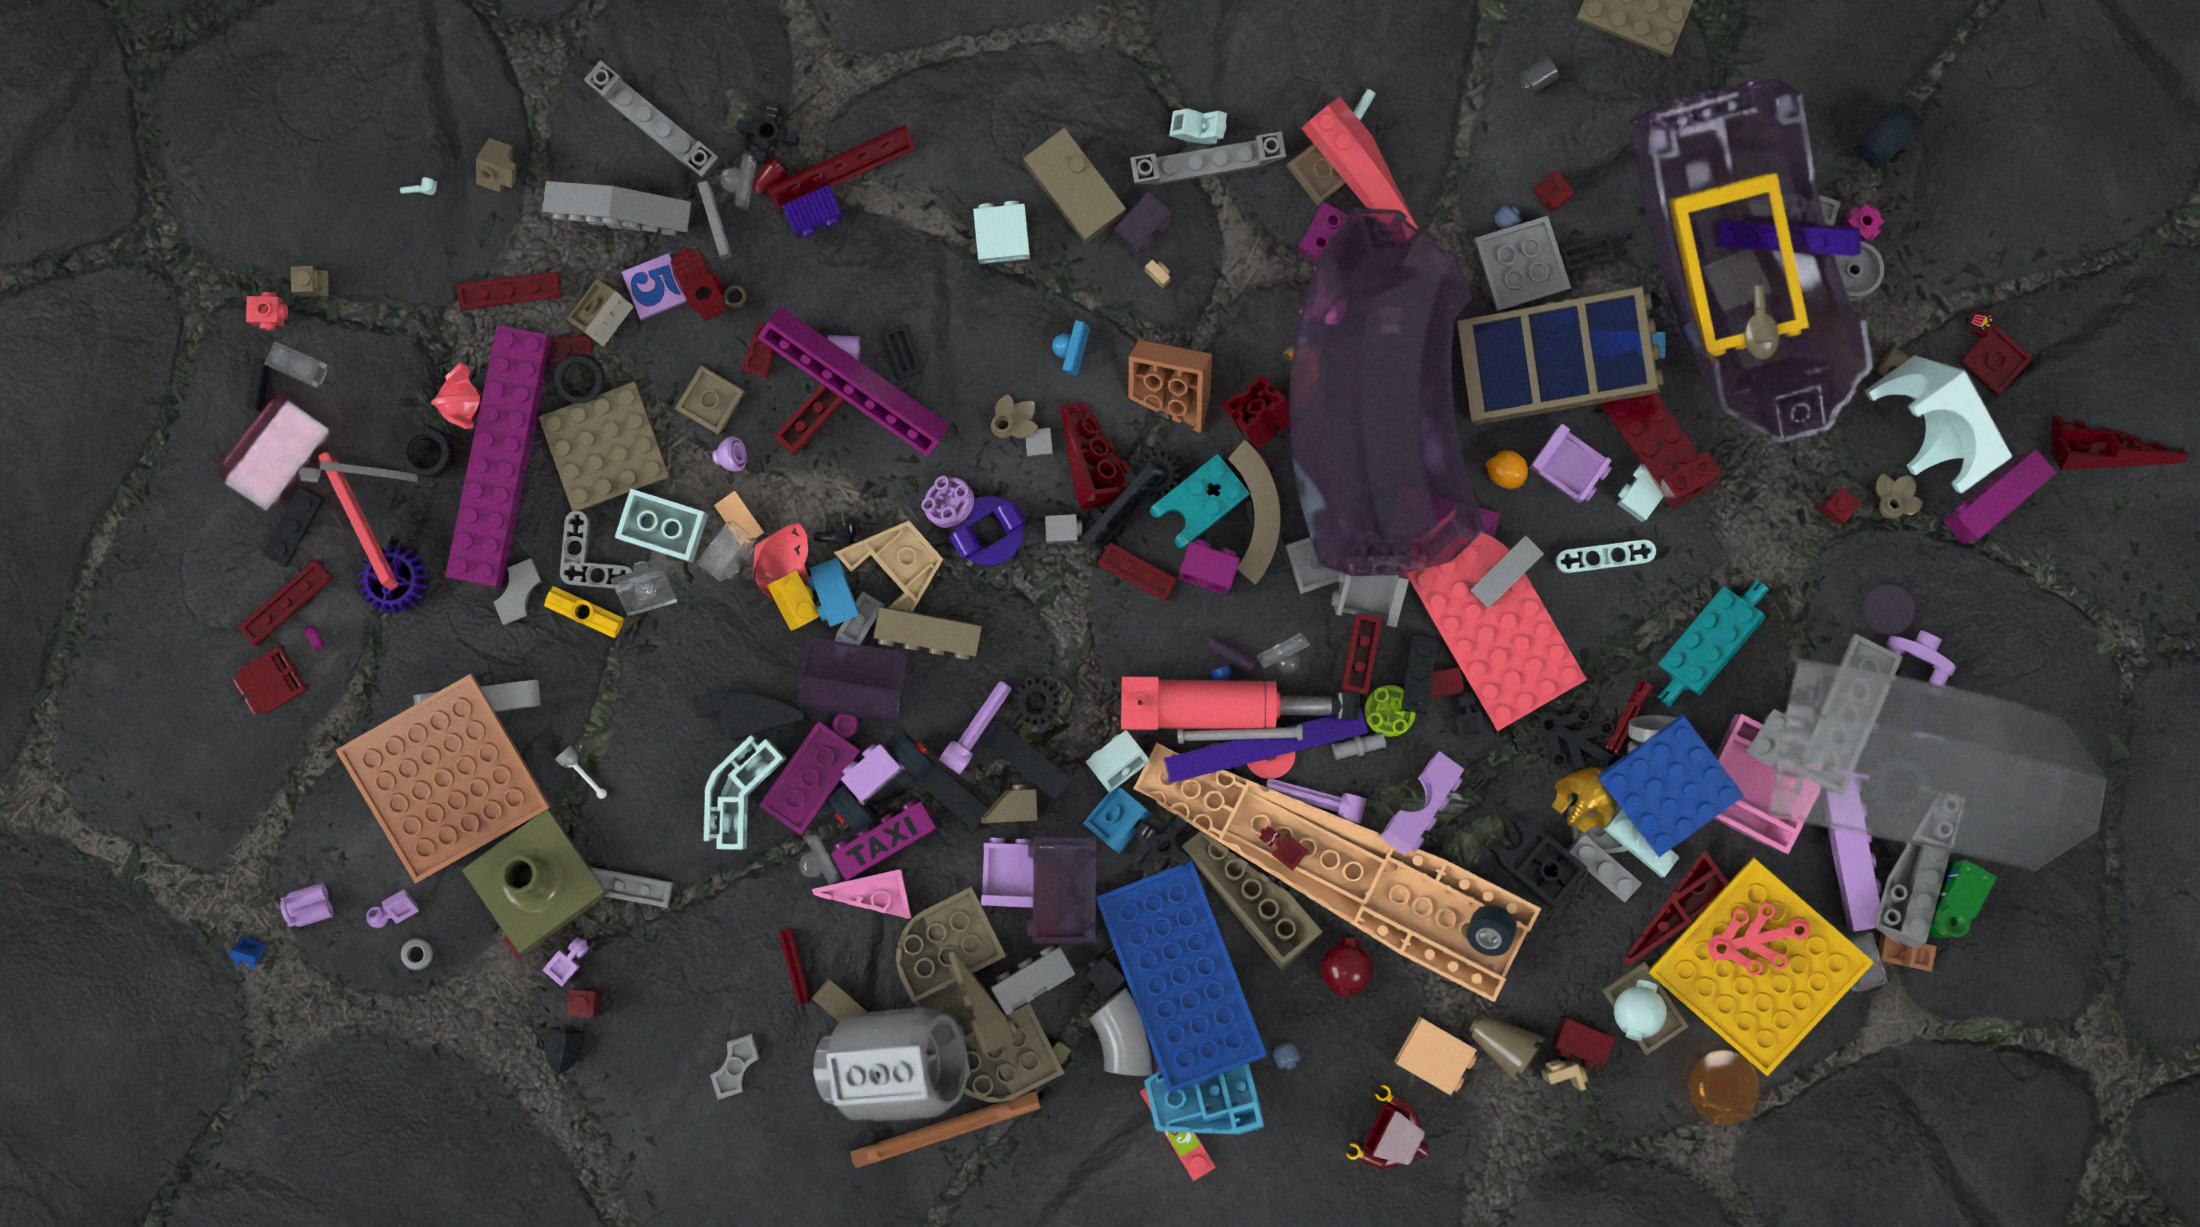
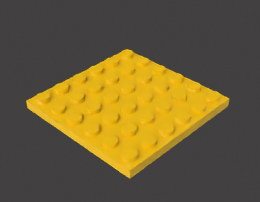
M1753 857L1656 961L1648 973L1768 1076L1872 966L1874 961ZM1763 902H1770L1775 908V914L1772 918L1766 920L1760 932L1788 926L1789 921L1795 917H1801L1809 924L1810 932L1804 939L1797 940L1791 936L1762 943L1775 952H1782L1786 955L1788 965L1784 969H1776L1771 961L1747 947L1736 949L1749 959L1756 958L1760 961L1762 971L1758 975H1750L1745 967L1732 959L1717 960L1708 951V942L1711 937L1724 933L1733 918V911L1737 908H1744L1749 914V920L1746 924L1740 925L1733 938L1744 936L1759 912V905ZM1763 907L1762 913L1765 915L1770 914L1771 907ZM1739 912L1736 915V919L1739 921L1744 920L1746 914L1743 912ZM1798 925L1794 929V932L1797 934H1801L1804 931L1802 925ZM1723 943L1718 944L1716 947L1717 951H1725L1726 945ZM1781 956L1777 957L1775 963L1777 965L1783 964L1784 958ZM1755 962L1749 965L1751 971H1755L1759 967Z

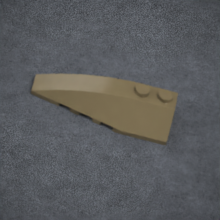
M1200 831L1182 846L1183 850L1209 884L1281 970L1298 957L1322 933L1321 929L1288 891L1277 886L1267 876L1256 871L1246 861L1235 856L1211 836Z

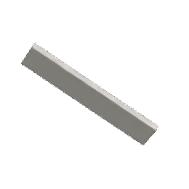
M531 866L522 872L519 881L531 882L533 877ZM591 867L609 893L605 897L669 908L674 882Z

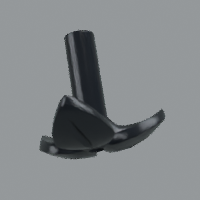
M848 517L849 529L843 528L836 532H815L814 541L839 543L845 547L856 543L854 538L857 536L855 523L851 517Z

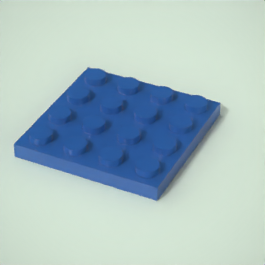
M1683 714L1597 776L1658 857L1664 855L1744 797L1743 793Z

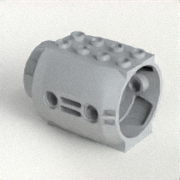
M896 1009L845 1017L838 1023L833 1034L821 1039L814 1057V1077L819 1094L825 1102L838 1106L840 1111L852 1120L889 1121L940 1115L959 1101L964 1092L967 1078L971 1076L963 1025H957L951 1017L935 1009Z

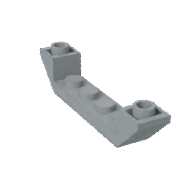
M601 60L584 79L609 104L701 177L718 159L717 155L701 142L694 140L628 86L618 74Z
M1281 131L1258 135L1256 140L1162 157H1156L1154 153L1130 157L1135 184L1160 185L1258 168L1286 158Z

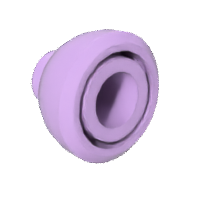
M736 436L723 440L718 449L713 451L715 464L721 465L729 471H742L747 461L743 442Z

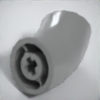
M1124 988L1094 1012L1088 1020L1093 1025L1101 1042L1104 1071L1123 1075L1151 1076L1153 1075L1152 1047L1133 996L1127 988Z

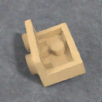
M1560 1059L1551 1060L1545 1063L1546 1067L1540 1069L1543 1079L1550 1084L1570 1078L1574 1087L1580 1091L1586 1090L1584 1083L1588 1082L1584 1068L1570 1059L1566 1061H1561Z

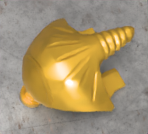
M1590 767L1578 770L1555 784V789L1558 793L1551 807L1560 814L1573 801L1572 793L1578 795V801H1576L1570 816L1567 818V823L1570 826L1574 825L1582 833H1586L1589 828L1596 825L1602 828L1607 827L1615 812L1617 802L1597 777L1605 771L1601 768Z

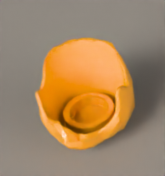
M1500 451L1485 464L1490 479L1498 486L1510 490L1522 486L1528 476L1526 460L1515 451Z

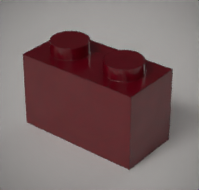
M1563 1016L1552 1046L1558 1048L1557 1054L1569 1059L1572 1058V1055L1582 1058L1581 1064L1595 1069L1596 1065L1605 1066L1615 1038Z

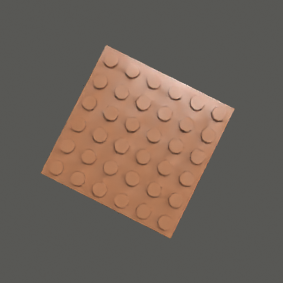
M473 673L336 749L337 754L414 883L423 880L551 807Z

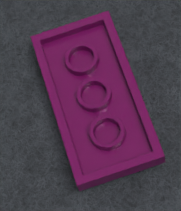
M818 721L759 806L802 835L841 778L845 775L842 771L857 758L861 750Z

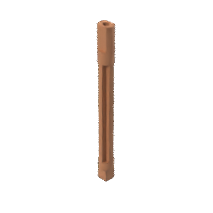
M1033 1091L1009 1101L1000 1102L851 1151L853 1164L856 1168L1040 1109L1041 1106L1037 1093Z

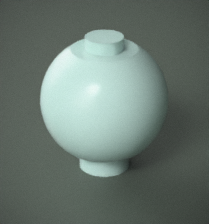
M1638 980L1636 987L1624 990L1617 998L1614 1005V1017L1619 1028L1626 1033V1037L1640 1041L1642 1038L1653 1036L1663 1027L1666 1021L1667 1009L1663 998L1656 993L1658 988L1656 984L1645 980Z

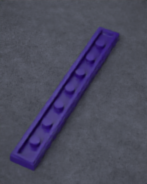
M1360 708L1359 719H1334L1328 716L1284 727L1290 728L1303 725V740H1297V738L1237 739L1163 758L1169 783L1368 733L1362 708Z

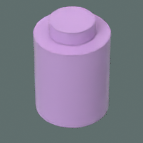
M828 335V340L859 361V336Z

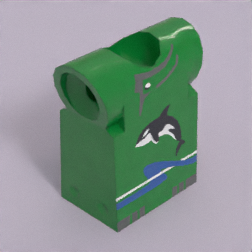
M1967 860L1948 862L1928 937L1952 938L1962 937L1967 934L1970 929L1971 920L1976 917L1997 877Z

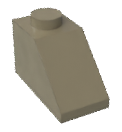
M1028 784L1013 785V790L1004 791L982 816L981 823L1038 820L1036 789L1028 790Z

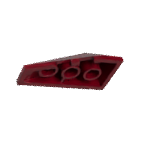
M1084 402L1062 404L1060 411L1072 482L1080 508L1101 507L1114 502L1130 485L1124 477L1130 471V466L1125 460L1122 461L1114 450L1116 446L1112 441L1108 442L1101 432V425Z

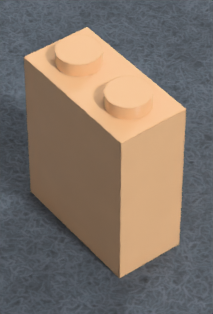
M1419 1016L1394 1062L1451 1095L1453 1091L1457 1092L1464 1081V1078H1462L1466 1068L1471 1069L1477 1056L1475 1055V1048Z

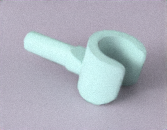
M422 178L421 186L400 187V192H421L433 195L436 191L437 182L430 178Z

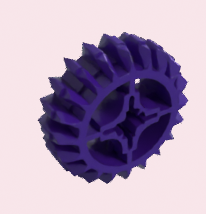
M387 545L385 552L380 547L386 560L393 559L389 566L394 576L402 580L403 583L398 582V587L392 590L383 585L382 592L384 597L382 598L374 584V579L379 580L371 562L363 560L362 564L366 566V570L359 569L358 574L364 575V579L357 580V584L365 585V587L360 589L359 593L362 595L368 594L364 601L366 603L373 602L372 608L375 610L381 607L382 613L387 614L391 609L392 614H398L399 607L403 612H407V603L415 607L417 603L414 597L423 598V594L418 592L419 589H427V585L421 584V580L428 579V575L420 574L421 571L426 569V566L424 564L417 565L421 558L417 555L412 557L413 551L411 549H407L404 552L403 546L398 545L394 549L393 545ZM402 561L410 570L411 580L403 576ZM401 587H409L403 596L392 600L393 595L396 596L397 591Z

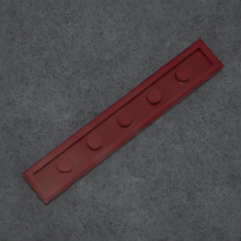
M904 124L767 186L766 189L778 212L784 209L783 205L788 202H792L827 185H830V188L909 153L915 150L916 147Z

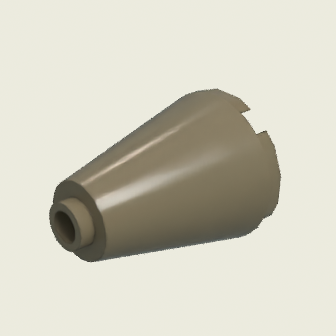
M1486 1015L1482 1019L1477 1017L1469 1029L1473 1032L1471 1038L1516 1082H1519L1522 1078L1518 1073L1526 1072L1538 1053L1540 1046L1537 1045V1042L1543 1043L1545 1040L1541 1035Z

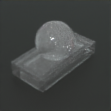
M743 154L741 169L728 168L722 173L720 178L721 185L726 191L736 192L734 204L738 209L743 210L748 209L751 184L756 165L754 157L748 154Z
M1300 633L1257 655V659L1264 669L1276 663L1277 669L1281 673L1293 674L1301 665V659L1297 652L1310 646L1307 638Z
M813 834L806 838L812 852L803 855L799 861V868L802 874L806 877L814 878L823 872L829 885L840 880L819 836Z

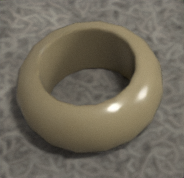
M739 285L729 286L724 292V301L731 308H740L747 300V293ZM734 290L740 291L742 293L741 301L731 303L728 299L730 292Z

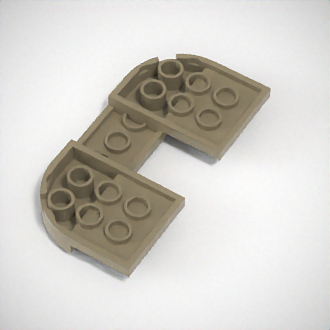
M971 886L917 914L906 925L899 939L896 951L898 972L916 1008L938 1010L951 1017L957 1025H963L971 1075L967 1078L964 1093L985 1102H1005L1017 1098L1064 1074L1065 1072L1030 1002L1006 1015L1008 1020L1012 1018L1018 1032L1014 1034L1015 1040L983 1055L971 1022L972 1012H969L963 999V988L958 984L948 955L949 951L955 950L973 973L1006 957L973 887Z

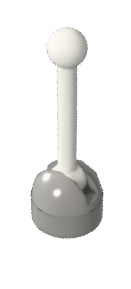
M571 745L555 759L565 768L574 767L597 792L598 798L603 799L606 797V790L600 789L577 764L578 754Z

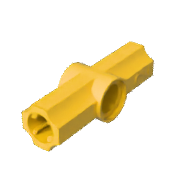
M555 586L552 587L545 599V607L612 638H616L622 628L623 617ZM587 605L590 609V614L587 618L581 619L578 613L579 609Z

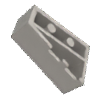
M1051 945L1040 951L1042 955L1040 958L1032 961L1030 957L1017 965L1019 970L1010 974L1007 970L995 977L997 982L993 984L991 989L1006 1015L1076 974L1061 946L1055 948L1054 945Z

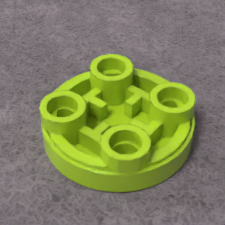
M1394 685L1382 686L1375 689L1366 699L1364 717L1368 726L1377 734L1382 732L1387 737L1398 736L1405 733L1413 724L1416 713L1401 711L1403 688Z

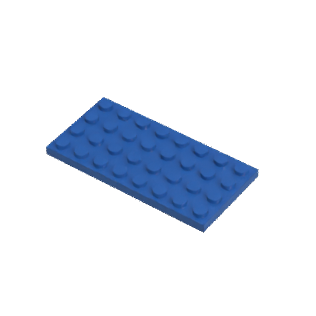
M1189 861L1185 867L1183 865L1173 867L1096 897L1169 1094L1267 1057L1193 861Z

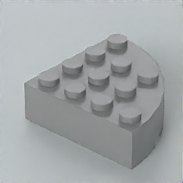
M546 181L542 212L551 213L552 219L584 222L585 219L588 224L604 226L605 223L609 228L623 230L625 227V229L640 231L642 227V231L656 233L657 229H659L663 235L676 236L677 232H688L691 202L616 186Z

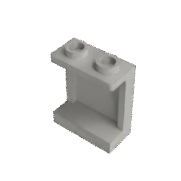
M1346 559L1345 566L1340 567L1337 582H1340L1339 589L1333 592L1331 606H1334L1336 615L1341 616L1342 612L1359 613L1382 618V620H1385L1386 626L1397 627L1409 582L1407 572Z

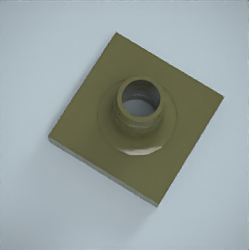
M549 809L538 814L462 869L517 952L522 955L527 954L609 894L558 819ZM531 866L533 871L532 880L526 887L520 889V876L527 867Z

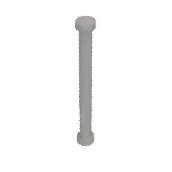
M1303 725L1290 728L1189 731L1178 729L1179 744H1184V741L1270 738H1297V740H1303Z

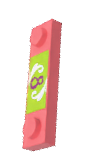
M1144 1087L1139 1092L1151 1110L1146 1087ZM1164 1131L1193 1181L1216 1168L1196 1133Z

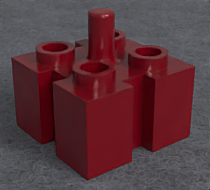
M1263 374L1246 386L1248 391L1244 394L1236 393L1221 404L1232 424L1242 435H1245L1246 439L1256 450L1272 438H1275L1277 436V429L1283 431L1298 420L1287 399L1277 389L1275 390Z

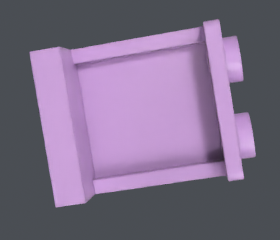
M1561 424L1549 438L1529 469L1576 502L1580 503L1584 499L1589 501L1597 490L1594 487L1595 483L1599 478L1604 480L1612 469L1609 466L1612 459L1609 457L1605 458L1571 434L1568 427Z
M990 837L989 842H984L981 905L1034 906L1036 844H1031V839H1015V843H1005V838Z

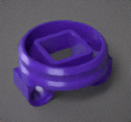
M982 496L974 499L971 513L963 522L954 526V533L949 538L962 560L967 558L979 565L995 566L1008 561L1018 551L1023 539V524L1027 523L1014 499L1007 502L995 496ZM995 513L1007 536L983 549L970 526Z

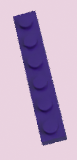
M1723 219L1718 222L1720 247L1780 251L1775 222ZM1787 223L1793 252L1845 256L1861 254L1860 228Z

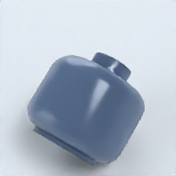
M1504 205L1494 215L1495 223L1501 229L1519 225L1522 223V219L1519 216L1521 212L1515 206L1511 208L1508 205Z
M1282 1043L1275 1047L1272 1052L1276 1065L1280 1069L1287 1068V1070L1295 1068L1297 1066L1296 1062L1301 1058L1294 1043Z

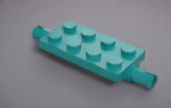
M1755 580L1743 597L1737 596L1723 586L1658 663L1659 667L1667 672L1672 680L1661 694L1657 696L1663 704L1666 703V706L1670 708L1683 691L1692 690L1699 696L1766 618L1764 613L1755 608L1756 604L1769 591L1766 585L1763 583L1760 585L1761 582Z

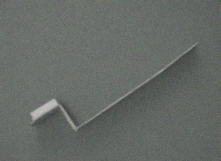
M321 462L320 470L307 467L299 468L298 476H301L300 481L318 482L321 469L413 482L418 480V475L413 473L331 462Z

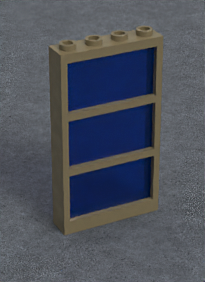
M1637 287L1457 321L1471 421L1475 425L1661 393L1659 385H1664L1662 370H1657L1656 360L1660 359L1658 344H1653L1652 334H1656L1654 318L1649 319L1648 309H1652L1650 293L1646 294L1643 287Z

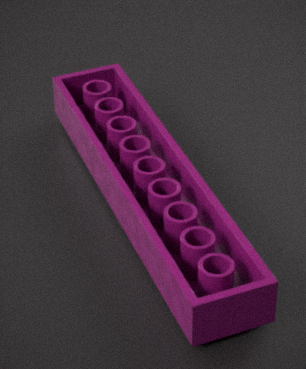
M499 325L496 327L445 574L447 578L497 588L503 587L548 367L547 358H549L552 338L546 334Z

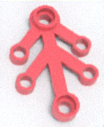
M1763 902L1759 905V912L1744 936L1733 938L1740 925L1746 924L1749 920L1748 912L1744 908H1737L1733 911V918L1724 933L1711 937L1708 942V951L1717 960L1732 959L1745 967L1750 975H1758L1762 971L1760 961L1756 958L1749 959L1736 949L1747 947L1771 961L1776 969H1784L1788 965L1786 955L1782 952H1775L1762 943L1791 936L1794 939L1801 940L1809 935L1810 927L1805 919L1795 917L1789 921L1788 926L1760 932L1766 920L1772 918L1775 914L1774 906L1770 902ZM1765 906H1769L1772 909L1768 915L1762 913V909ZM1739 912L1746 914L1745 919L1742 921L1736 919V915ZM1798 925L1804 927V931L1801 934L1794 932L1795 927ZM1720 943L1726 945V949L1723 952H1719L1716 949ZM1779 956L1784 958V963L1781 965L1775 963V959ZM1753 962L1759 966L1755 971L1749 969V965Z

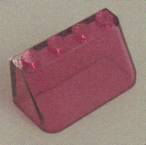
M279 392L271 399L224 459L217 473L225 484L267 511L269 507H274L281 498L280 493L283 489L293 484L301 466L305 467L310 462L313 456L311 453L315 448L325 443L328 438L327 433L329 429L286 395Z

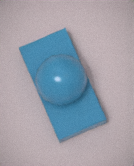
M1075 320L1072 335L1068 333L1059 334L1052 342L1054 353L1060 358H1065L1063 370L1073 376L1078 375L1090 327L1086 323Z

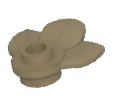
M1007 394L997 402L995 406L996 416L991 422V430L995 436L1007 438L1012 435L1021 439L1031 436L1038 430V426L1031 421L1035 413V403L1033 401H1023L1014 404L1012 398ZM1002 424H1008L1006 429H1000Z
M1885 473L1879 476L1875 491L1881 499L1879 510L1884 517L1896 519L1902 514L1913 515L1921 509L1923 501L1914 496L1916 482L1912 476H1902L1896 481L1892 480ZM1890 502L1896 506V509L1891 507Z

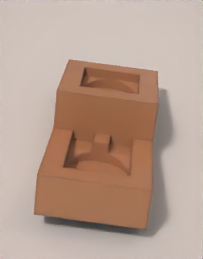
M1881 934L1876 960L1932 972L1937 946L1923 944L1918 948H1914L1891 940L1886 935Z

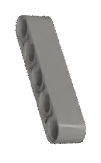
M538 680L481 686L495 712L541 706ZM437 692L414 695V705Z

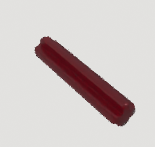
M791 928L781 930L779 938L797 1003H808L811 1001V995L793 930Z

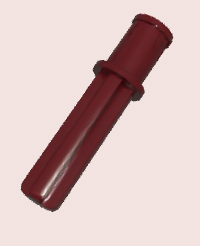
M1639 679L1630 700H1626L1628 704L1606 745L1608 750L1614 753L1621 752L1629 736L1628 722L1632 718L1639 717L1642 710L1645 711L1644 705L1654 689L1653 685Z

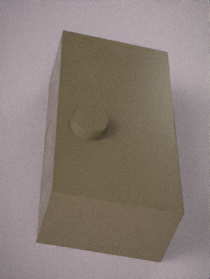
M1065 128L1023 158L1026 168L1085 245L1126 215L1125 206Z

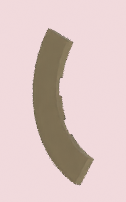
M1244 440L1228 460L1238 469L1248 485L1254 505L1255 523L1251 543L1242 561L1237 566V570L1256 585L1269 566L1277 546L1280 531V504L1277 489L1269 469L1257 451Z

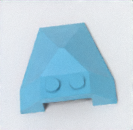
M1249 1063L1170 1094L1161 1071H1158L1144 1081L1157 1131L1242 1134L1264 1127L1262 1111Z

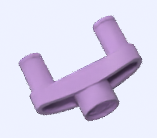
M1920 630L1915 642L1890 635L1886 643V649L1900 656L1906 652L1933 665L1934 671L1925 690L1937 696L1940 695L1948 677L1952 676L1956 668L1950 660L1936 652L1942 640L1928 632Z

